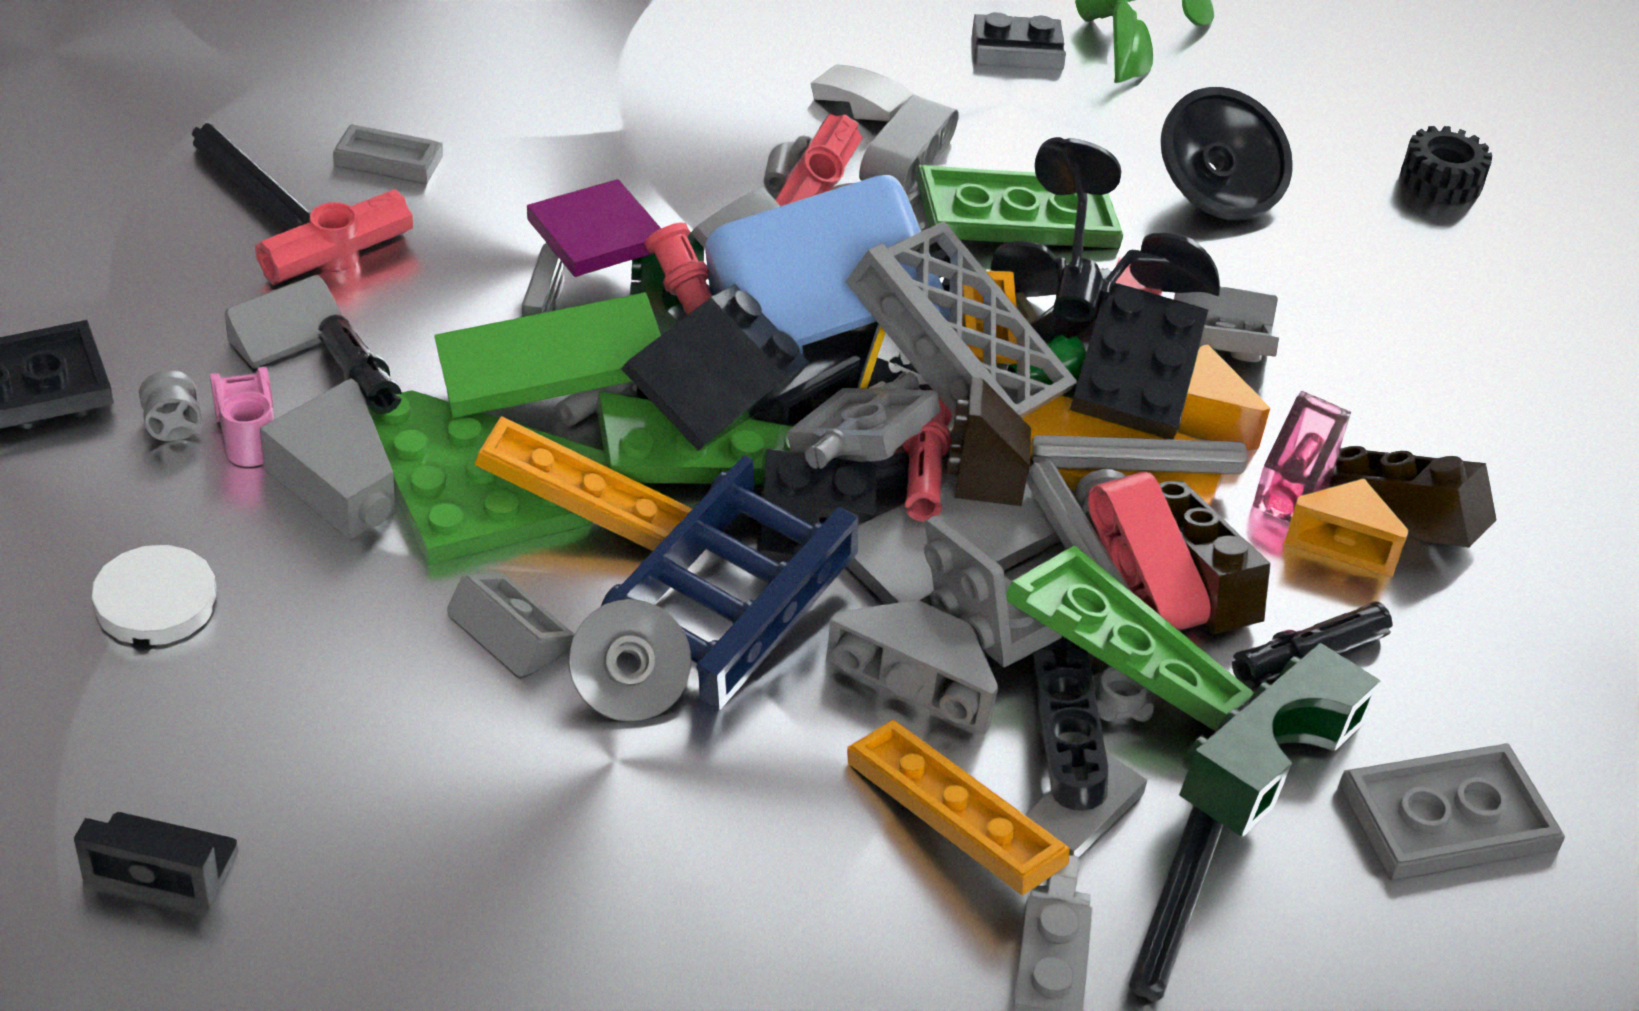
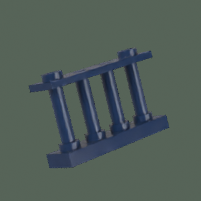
M743 455L728 472L723 471L715 478L707 495L622 584L614 585L607 592L601 606L625 599L642 600L655 605L672 588L732 622L733 625L719 640L714 639L710 642L682 627L689 642L691 660L697 663L700 699L720 711L858 553V516L839 506L824 523L810 524L755 494L753 459ZM742 512L803 547L790 561L785 560L778 563L724 533L723 530ZM707 549L764 581L768 586L755 600L750 599L743 602L687 569Z

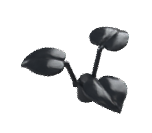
M1052 137L1040 145L1034 161V171L1040 184L1048 192L1056 195L1077 194L1078 202L1072 258L1067 265L1064 258L1058 257L1054 259L1053 253L1047 247L1034 242L1015 241L999 246L992 257L990 271L1013 272L1015 293H1024L1026 298L1056 295L1053 307L1060 317L1072 322L1089 321L1095 315L1099 296L1104 298L1110 296L1111 287L1130 264L1132 276L1139 284L1147 288L1159 289L1162 292L1169 293L1204 292L1219 296L1221 288L1220 276L1211 255L1196 241L1174 233H1152L1145 236L1142 240L1141 250H1128L1106 279L1103 280L1098 264L1090 259L1082 258L1088 202L1087 193L1105 195L1114 191L1121 181L1122 168L1120 162L1106 148L1078 138L1069 137L1063 139L1062 137Z

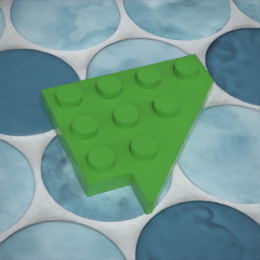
M414 390L397 394L401 398V402L390 413L377 414L367 405L393 470L395 495L428 566L593 524V522L474 465L480 449L500 419L499 417L482 412L453 418L448 401ZM521 425L606 466L604 451Z

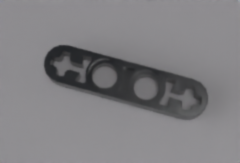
M1062 636V638L1033 652V674L1052 795L1055 801L1065 808L1085 811L1098 807L1107 798L1109 766L1088 652ZM1055 657H1064L1067 667L1056 668ZM1058 692H1074L1081 697L1066 701L1055 699L1052 695ZM1066 732H1080L1088 738L1079 742H1066L1058 738V736ZM1083 766L1084 781H1076L1075 776L1072 774V767Z

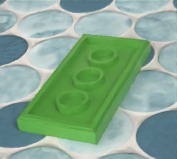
M919 165L916 181L929 228L945 221L959 240L1024 241L1046 245L1073 246L1078 202L1076 193L1070 195L1050 193L1040 184L1035 172ZM1087 193L1088 202L1083 247L1120 249L1124 233L1110 194L1093 195Z
M644 292L435 334L434 338L453 418L632 382L621 368L628 360L660 337L661 334L647 293Z

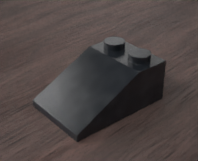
M733 285L701 304L628 360L621 370L696 450L700 451L760 412L791 384L809 362L799 352V347L795 340L787 333L779 331L762 313L758 301L750 294L741 291L736 285Z

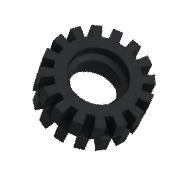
M1435 125L1428 126L1427 131L1420 128L1416 130L1415 135L1412 134L1400 170V173H1402L1401 179L1403 182H1408L1407 188L1411 191L1419 189L1418 196L1424 199L1431 195L1435 197L1434 202L1442 204L1443 199H1448L1450 205H1458L1459 199L1465 204L1470 203L1472 198L1477 199L1483 191L1493 162V153L1488 152L1490 147L1487 143L1479 144L1480 137L1477 135L1465 136L1467 130L1459 128L1456 133L1451 131V126L1443 125L1441 131Z

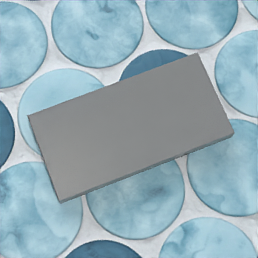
M956 480L941 486L940 503H942V510L938 517L997 562L1003 571L1061 542L1027 483L1022 506L955 498ZM905 504L859 525L858 553L849 562L847 567L885 605L919 600L932 606L930 594L934 591L932 573L924 554V546L928 544L925 522H919L909 517L906 513L908 508H905Z

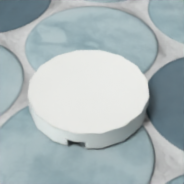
M172 545L142 546L121 553L103 566L93 581L92 604L94 614L102 629L120 641L133 643V638L149 639V645L167 644L188 637L207 623L213 613L212 605L216 600L215 575L207 561L189 549Z

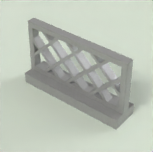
M945 221L887 248L881 243L869 249L845 281L933 391H937L938 397L954 416L957 399L968 400L972 377L984 379L1021 418L1070 391L1077 383V380ZM937 242L951 258L950 263L930 257L929 245ZM900 263L916 268V281L910 277ZM929 273L949 279L950 292L928 285ZM963 284L975 288L984 298V304L962 297ZM933 303L950 309V322L942 316ZM962 313L982 319L983 333L963 327ZM996 324L1009 328L1017 338V344L996 338ZM966 344L983 349V363L979 361ZM996 354L1017 360V374L996 368ZM1030 365L1041 368L1052 380L1053 384L1048 385L1030 379ZM1000 385L1017 390V405Z

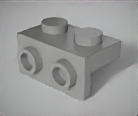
M1221 286L1218 297L1204 292L1174 293V300L1209 309L1199 347L1208 344L1212 349L1231 351V357L1249 362L1261 361L1262 355L1277 357L1280 336L1274 327L1278 297L1275 293Z

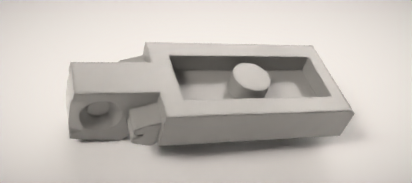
M1069 855V864L1047 879V886H1036L1031 890L1030 896L1028 895L1012 1011H1083L1093 907L1090 906L1091 894L1075 891L1079 857Z

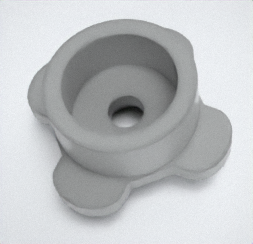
M1112 666L1104 672H1099L1092 676L1101 719L1112 721L1114 719L1127 720L1134 718L1137 721H1146L1152 717L1154 706L1147 701V688Z

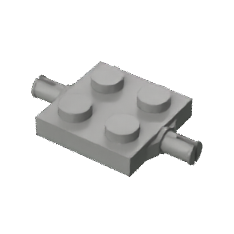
M903 372L893 382L886 383L882 387L867 389L842 388L787 431L791 452L805 453L808 464L815 469L818 466L822 469L830 460L841 455H859L865 461L887 459L893 456L895 450L911 436L920 433L922 427L941 412L937 391L918 390L919 380L912 372H908V374Z

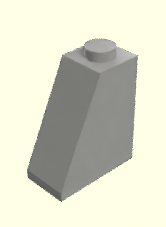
M352 378L260 427L264 469L349 540L354 539L372 527L379 526L387 518L396 514L393 470L360 387Z

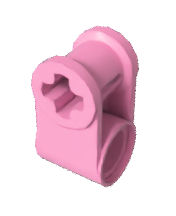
M258 367L255 374L224 378L219 373L210 374L216 420L221 426L225 453L228 460L235 465L243 467H255L264 464L260 427L274 420L273 400L267 367Z

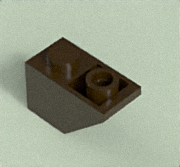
M972 377L968 400L957 399L953 433L962 434L961 442L950 441L946 474L957 475L955 498L1022 506L1030 466L1031 427L984 379Z

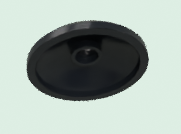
M1208 86L1193 90L1183 96L1166 115L1160 135L1163 163L1176 188L1196 207L1219 218L1248 220L1268 212L1284 197L1293 175V155L1290 142L1276 117L1258 100L1236 89Z

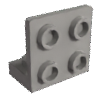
M935 515L925 520L928 544L924 546V554L932 573L934 591L930 594L932 606L970 623L982 651H985L1001 666L1006 667L1062 638V635L1007 602L1006 591L1012 581L1004 575L1002 567L938 516Z

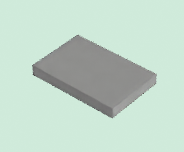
M1509 743L1344 770L1339 783L1391 881L1560 850L1566 837Z

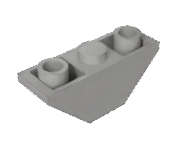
M919 600L836 612L831 618L826 661L841 667L849 673L859 675L889 689L900 697L910 699L932 709L956 723L964 724L983 734L987 732L991 725L998 685L970 623Z

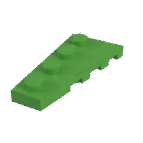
M599 391L597 413L606 467L639 483L712 484L721 472H728L745 455L753 459L754 484L761 485L762 458L766 449L791 452L787 431L792 426L754 419L746 420L700 451H697L650 400Z
M1075 545L1015 579L1006 591L1007 602L1214 731H1217L1221 721L1229 711L1234 708L1239 711L1243 710L1254 694L1246 685Z

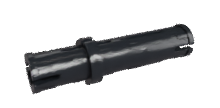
M331 315L325 318L318 327V330L323 333L318 334V338L332 353V356L344 371L345 381L352 378L358 383L367 405L373 412L386 414L395 410L401 402V398L397 394H402L397 383L390 377L389 367L383 358L376 353L370 352L368 346L358 333L354 331L347 318L342 315Z
M1373 601L1356 610L1340 614L1302 630H1282L1274 634L1272 640L1267 643L1235 653L1233 655L1235 661H1232L1233 673L1248 688H1253L1267 682V680L1278 677L1291 658L1297 656L1302 659L1319 643L1341 654L1367 642L1389 636L1392 632L1389 628L1393 627L1392 616L1384 604Z

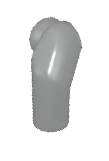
M628 382L574 393L557 403L556 412L560 420L565 425L571 427L597 411L599 391L636 398L640 397L631 388L634 384Z

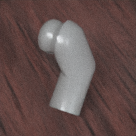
M803 135L798 137L795 142H785L772 149L768 157L764 176L766 188L772 192H779L786 176L803 155L812 140L811 137Z

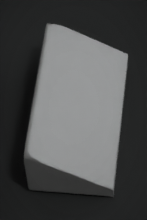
M314 275L227 308L224 313L227 339L253 369L322 343L318 338V334H323L318 330L320 323L328 316L342 315L329 288L319 275Z
M504 573L462 576L447 607V613L453 620L519 677H525L534 673L569 651L575 635Z

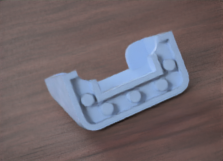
M880 175L718 227L710 234L705 244L706 265L709 269L708 282L712 296L733 285H736L741 291L750 294L758 301L762 313L779 331L787 333L795 340L802 355L803 345L876 322V319L845 281L869 249L881 243L888 248L921 232L907 194L895 177ZM900 263L910 277L916 281V268ZM929 273L928 285L944 290L939 276ZM933 303L942 316L950 322V309Z

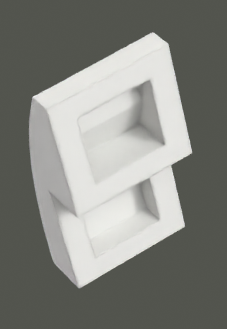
M836 63L810 82L814 100L850 102L854 119L890 121L909 97L915 94V92L890 77L866 68Z

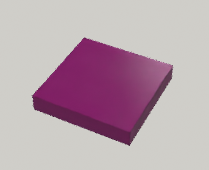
M619 179L527 205V220L574 277L654 254L647 251L644 243L651 234L661 229L658 223Z

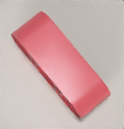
M1143 471L1091 487L1088 493V507L1092 521L1102 544L1132 593L1178 631L1207 623L1211 612L1207 590L1155 477L1151 473Z

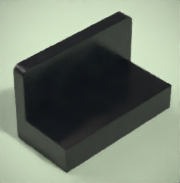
M123 812L114 813L108 823L85 818L73 838L83 880L210 909L238 853V844L235 838Z

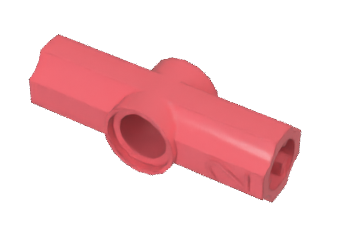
M829 114L822 122L799 161L786 176L784 185L776 196L775 201L780 206L832 190L843 177L845 166L863 138L859 133L858 123L845 114L841 116Z
M396 189L352 206L340 202L324 203L312 210L309 223L256 244V260L262 268L264 277L273 286L319 267L329 271L346 270L356 265L359 261V251L413 229L412 213L408 209L405 197Z

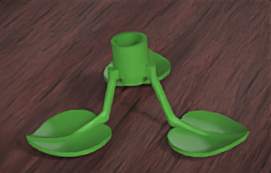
M1075 0L1076 10L1082 20L1086 22L1099 18L1113 17L1114 83L1145 75L1151 70L1154 52L1150 31L1143 20L1137 19V11L1128 3L1138 0ZM1181 0L1185 17L1194 25L1204 26L1214 20L1215 6L1213 0Z

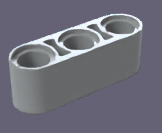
M916 94L910 96L867 147L860 165V181L880 175L893 176L900 182L905 193L908 195L917 185L916 176L919 165H933L952 141L959 121V110Z

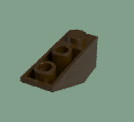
M1351 445L1337 450L1334 456L1315 472L1316 480L1330 488L1365 479L1409 530L1408 534L1419 541L1470 548L1497 521L1487 463L1466 461L1454 455L1442 457L1414 455L1411 451L1407 450L1393 452L1366 450L1364 446Z
M1184 481L1160 483L1161 490L1210 599V618L1204 624L1213 634H1218L1265 622L1271 563Z

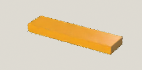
M502 416L480 449L474 464L651 551H654L692 510V508Z
M894 719L847 747L849 765L1020 895H1025L1069 864L1070 847Z

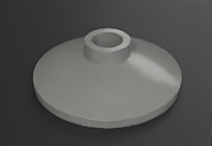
M618 600L597 608L580 624L570 645L569 671L576 691L594 711L617 721H642L663 713L681 696L690 676L691 650L682 627L667 611L642 600ZM624 652L633 654L638 660L637 671L632 674L621 672L617 666L618 655Z

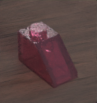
M1301 389L1262 467L1252 506L1290 523L1299 496L1328 489L1352 411Z

